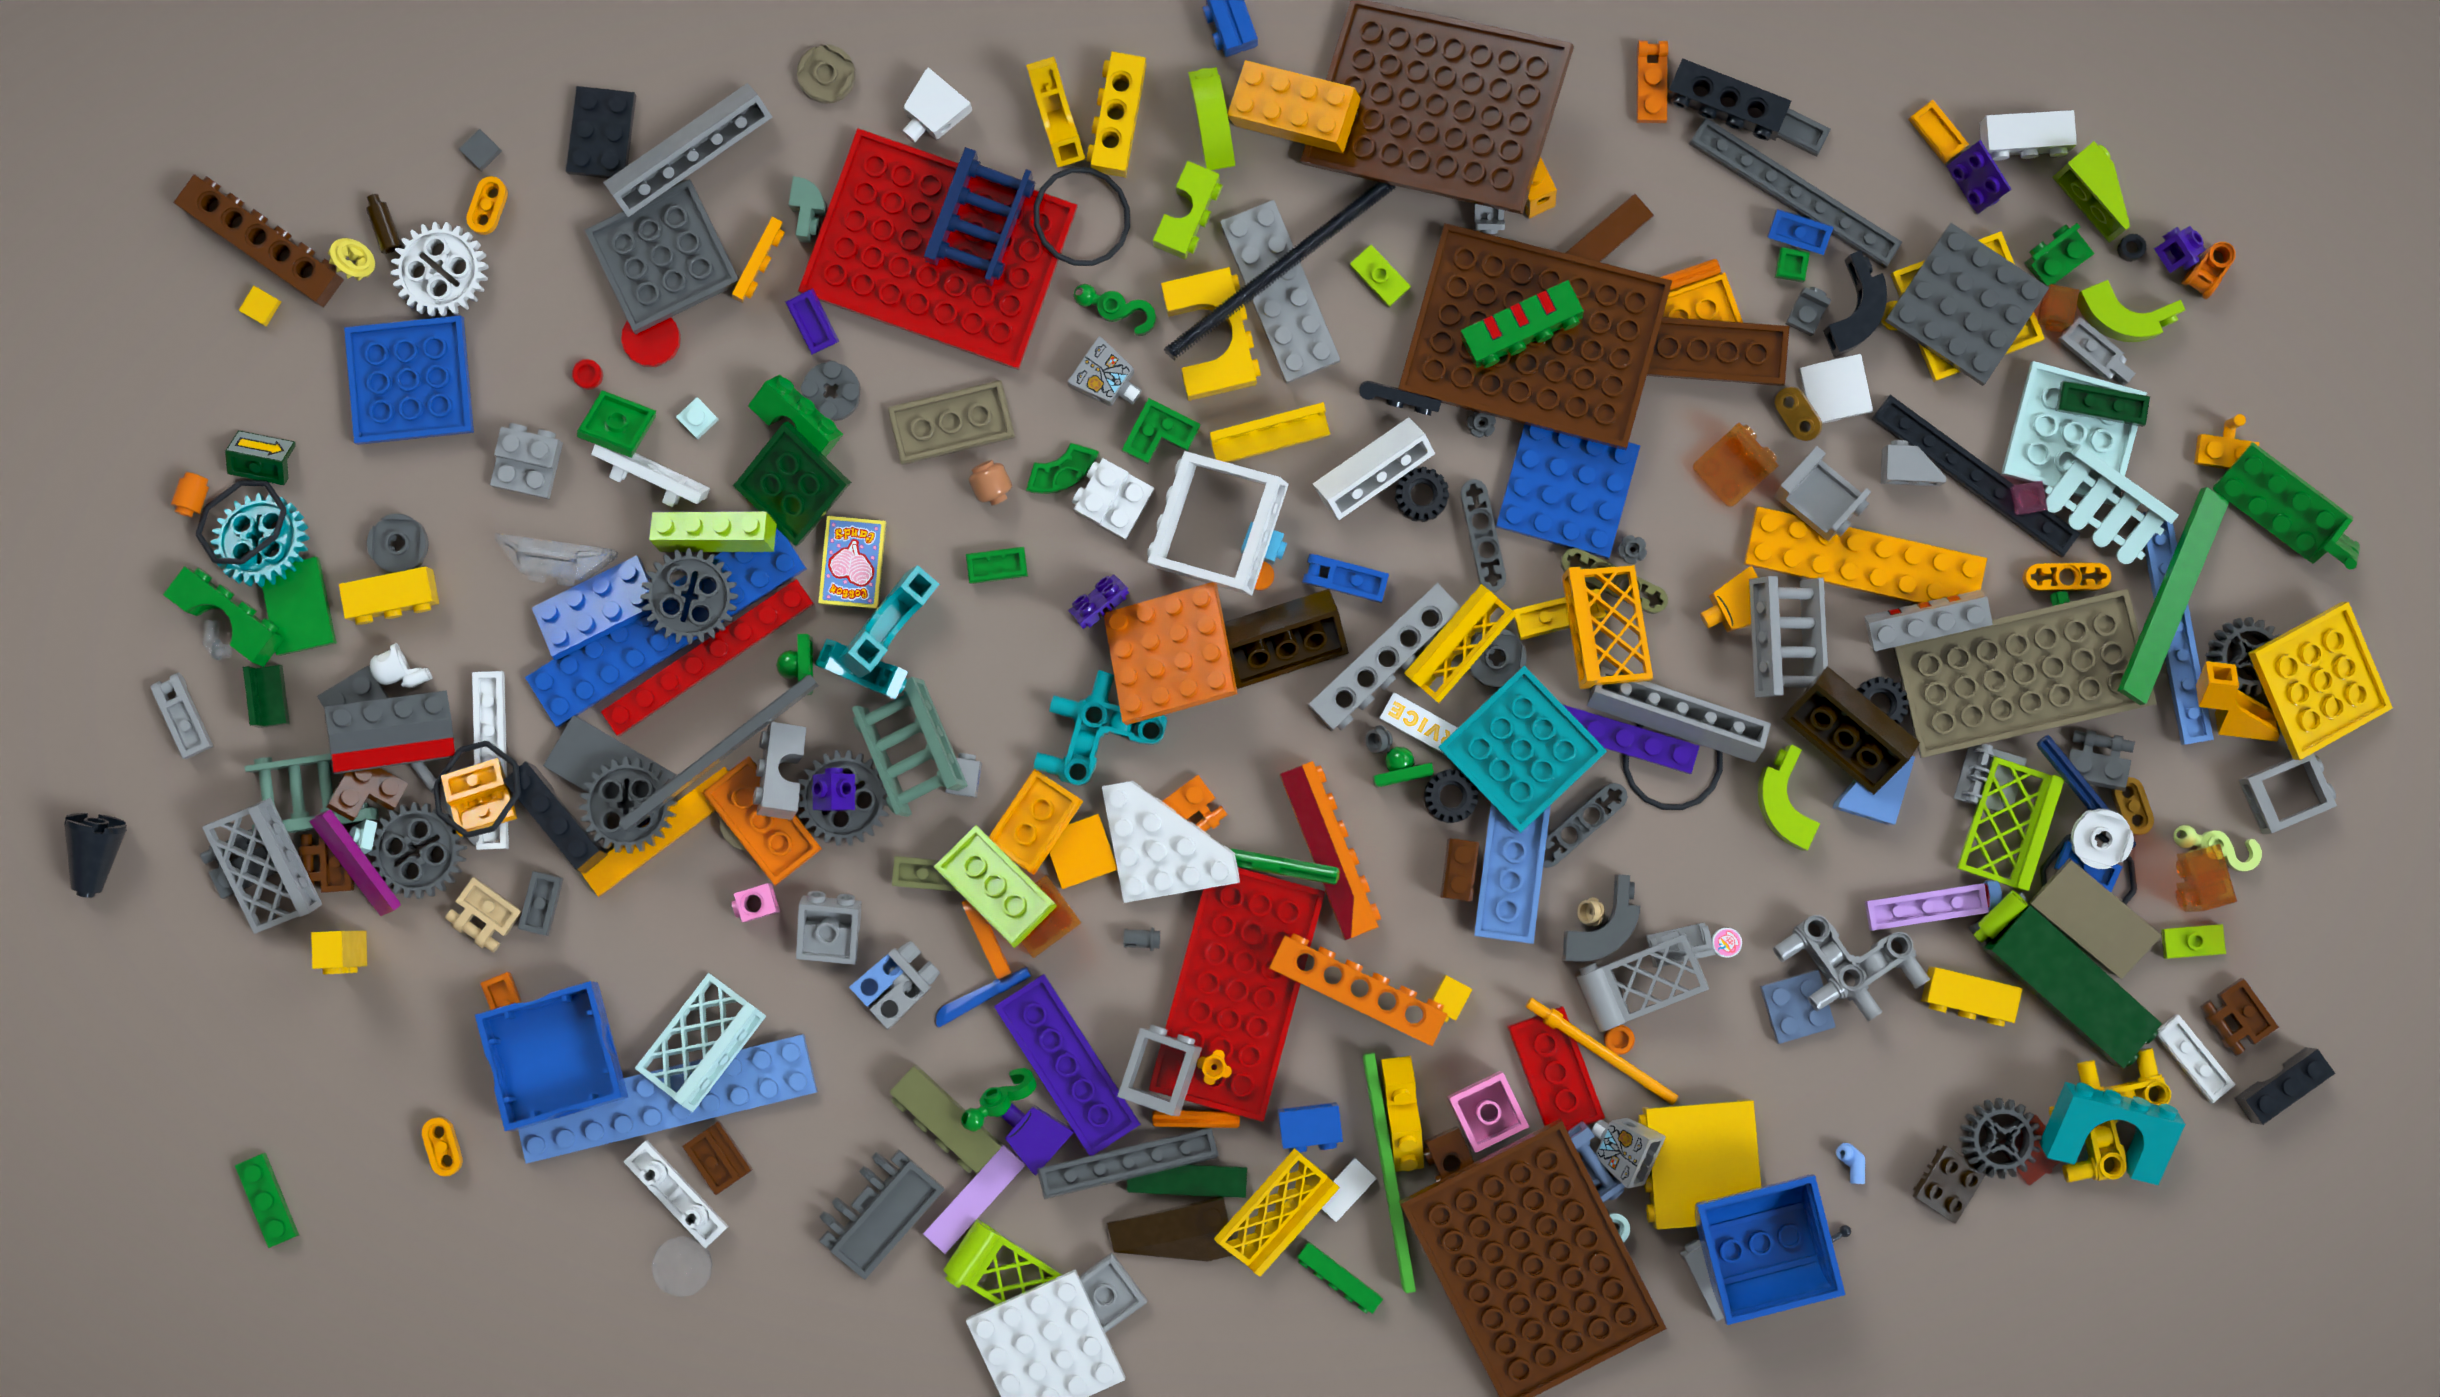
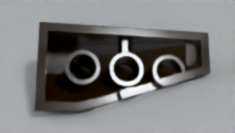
M1224 1197L1211 1198L1107 1223L1114 1253L1206 1262L1234 1256L1214 1240L1216 1235L1229 1222ZM1231 1235L1227 1241L1233 1240V1236Z

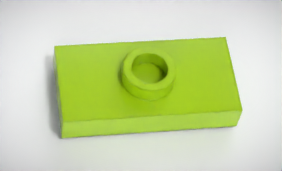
M1372 244L1349 265L1389 308L1411 288Z
M2223 924L2161 929L2164 959L2226 954Z

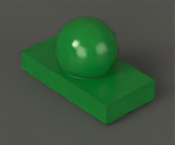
M797 634L798 652L789 650L783 652L778 657L776 663L777 671L785 679L798 678L799 682L807 675L813 677V637L809 634Z
M1395 747L1387 753L1385 758L1386 767L1390 772L1374 775L1372 778L1374 787L1378 788L1432 776L1434 771L1432 763L1414 766L1412 752L1405 747Z

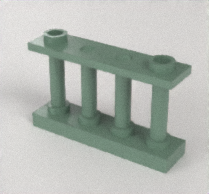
M915 677L907 679L906 691H904L903 696L872 712L869 711V708L857 705L852 708L855 715L853 718L855 727L863 734L888 795L886 797L887 805L893 813L905 817L912 815L908 805L909 802L940 786L954 791H959L968 786L925 682ZM907 706L913 707L916 714L915 722L881 739L875 723ZM919 732L924 734L928 743L925 749L894 765L891 764L886 749ZM930 759L935 760L939 769L936 776L904 792L902 791L897 779L898 775Z
M330 753L274 762L272 757L254 759V765L244 766L245 772L259 773L262 801L271 797L274 805L271 771L288 768L293 813L290 814L291 819L282 820L288 833L315 830L309 822L315 816H309V812L305 810L300 766L317 764L323 809H320V813L329 810L326 806L333 794L329 763L332 762ZM368 803L362 805L353 822L332 811L342 825L357 824L366 819L370 821L379 820L378 809L368 808ZM255 824L252 825V831H254Z

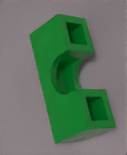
M781 375L765 381L748 405L768 426L780 421L785 416L790 418L794 422L796 429L825 457H827L843 436V433L837 429L832 420L821 414L811 400L802 396L794 388L792 382Z

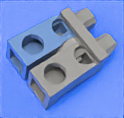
M912 941L904 944L899 949L894 948L849 987L867 1007H870L889 988L891 989L870 1009L887 1029H891L932 988L930 985L940 974V971L930 961L919 971L910 964L922 953Z

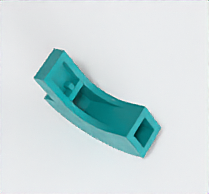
M826 639L816 661V666L895 700L898 694L904 690L908 671L879 661L869 674L859 678L837 660L847 646L837 641Z

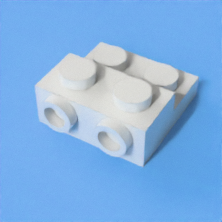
M1102 458L1100 463L1094 462L1086 476L1090 479L1085 489L1080 487L1072 500V503L1076 504L1074 511L1127 540L1155 489L1130 475L1124 469Z

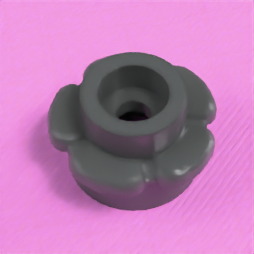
M1474 411L1473 415L1468 417L1467 426L1475 437H1488L1495 430V416ZM1484 421L1485 424L1480 426L1479 422Z
M1633 535L1624 537L1622 544L1618 546L1619 556L1628 564H1636L1637 561H1642L1647 555V550L1645 549L1646 542L1641 537H1634ZM1635 547V552H1631L1630 548Z
M1381 725L1376 726V729L1368 731L1366 735L1368 749L1372 753L1386 754L1389 752L1393 742L1391 733Z

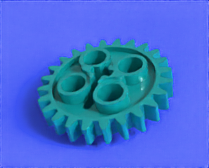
M257 493L255 501L245 496L244 505L234 501L236 508L234 511L224 510L228 517L226 519L218 518L217 521L222 527L212 530L219 537L211 540V544L218 548L213 551L217 558L241 559L245 552L253 550L273 535L275 528H270L278 520L281 510L270 494L265 500L260 493ZM280 497L285 505L287 512L279 537L244 564H217L221 569H224L223 572L229 578L233 576L237 583L240 584L244 580V583L251 587L254 581H256L260 587H263L265 579H268L269 582L275 585V576L279 575L285 580L287 579L285 570L289 569L295 572L296 568L293 562H303V559L298 554L299 552L308 551V548L302 543L310 539L303 532L308 529V525L302 521L304 516L299 511H296L297 508L291 502L287 504L283 497ZM250 523V527L246 531L241 532L242 528ZM279 548V552L275 556L270 557L271 552Z

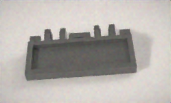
M900 1150L891 1158V1161L900 1169H897L878 1152L872 1156L874 1162L890 1174L885 1181H882L871 1169L865 1166L859 1171L870 1183L880 1190L877 1193L867 1185L851 1203V1206L860 1214L856 1213L839 1198L836 1197L833 1200L834 1207L850 1219L845 1227L829 1213L823 1212L819 1216L826 1225L840 1235L837 1238L827 1230L819 1241L864 1280L945 1190L939 1182Z

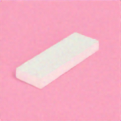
M2174 1015L2157 1029L2158 1035L2156 1037L2210 1103L2217 1101L2236 1085L2180 1015Z

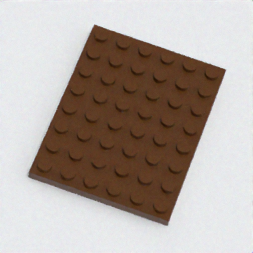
M1351 0L1326 80L1355 87L1361 98L1343 154L1305 144L1300 161L1303 165L1523 214L1574 46L1566 41L1369 0Z
M1445 223L1398 389L1441 400V403L1627 450L1672 280ZM1569 280L1584 310L1580 324L1569 330L1561 328L1552 332L1553 336L1544 342L1537 343L1535 340L1527 344V348L1516 355L1505 354L1499 357L1500 361L1493 366L1484 368L1482 365L1475 368L1461 339L1462 329Z
M1561 1119L1399 1201L1499 1397H1535L1667 1329Z

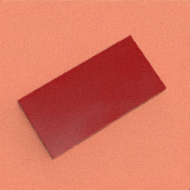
M1564 1006L1555 1008L1569 1022ZM1538 1015L1507 1026L1544 1127L1561 1119L1566 1130L1569 1131L1582 1121L1589 1125L1605 1119L1577 1041L1557 1028H1550L1543 1023L1544 1019Z

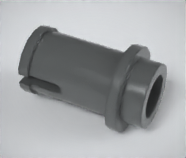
M1152 927L1151 930L1124 929V948H1150V951H1154V948L1160 949V931H1155V928Z

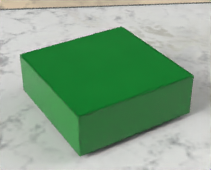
M1781 247L1778 254L1775 278L1803 283L1806 278L1810 252Z

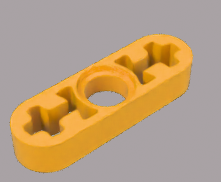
M2102 563L2034 564L2028 567L2023 573L2022 580L2025 587L2031 591H2096L2105 588L2110 583L2111 572ZM2063 569H2069L2073 572L2074 581L2071 585L2061 583L2059 574ZM2095 569H2097V574L2103 576V579L2098 581L2097 584H2095L2094 579L2082 580V575L2094 573ZM2036 570H2038L2039 575L2052 574V580H2043L2037 585L2036 580H2031V575L2035 574Z

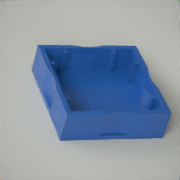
M585 982L551 992L534 1001L514 1003L475 1015L484 1053L493 1072L494 1091L505 1131H516L628 1098L598 982Z

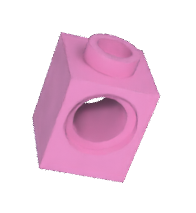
M772 883L734 893L735 900L732 901V908L736 918L741 917L742 922H749L780 912ZM753 895H757L762 903L761 908L757 912L750 911L747 906L748 899Z

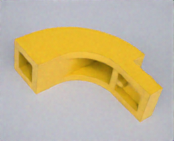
M1054 56L1027 64L1026 67L1057 168L1085 160Z

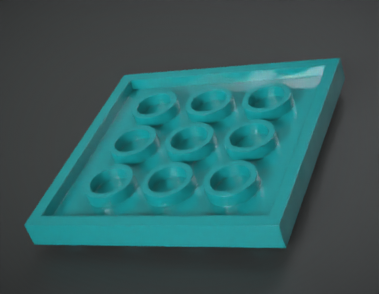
M1525 665L1438 747L1520 834L1607 752Z

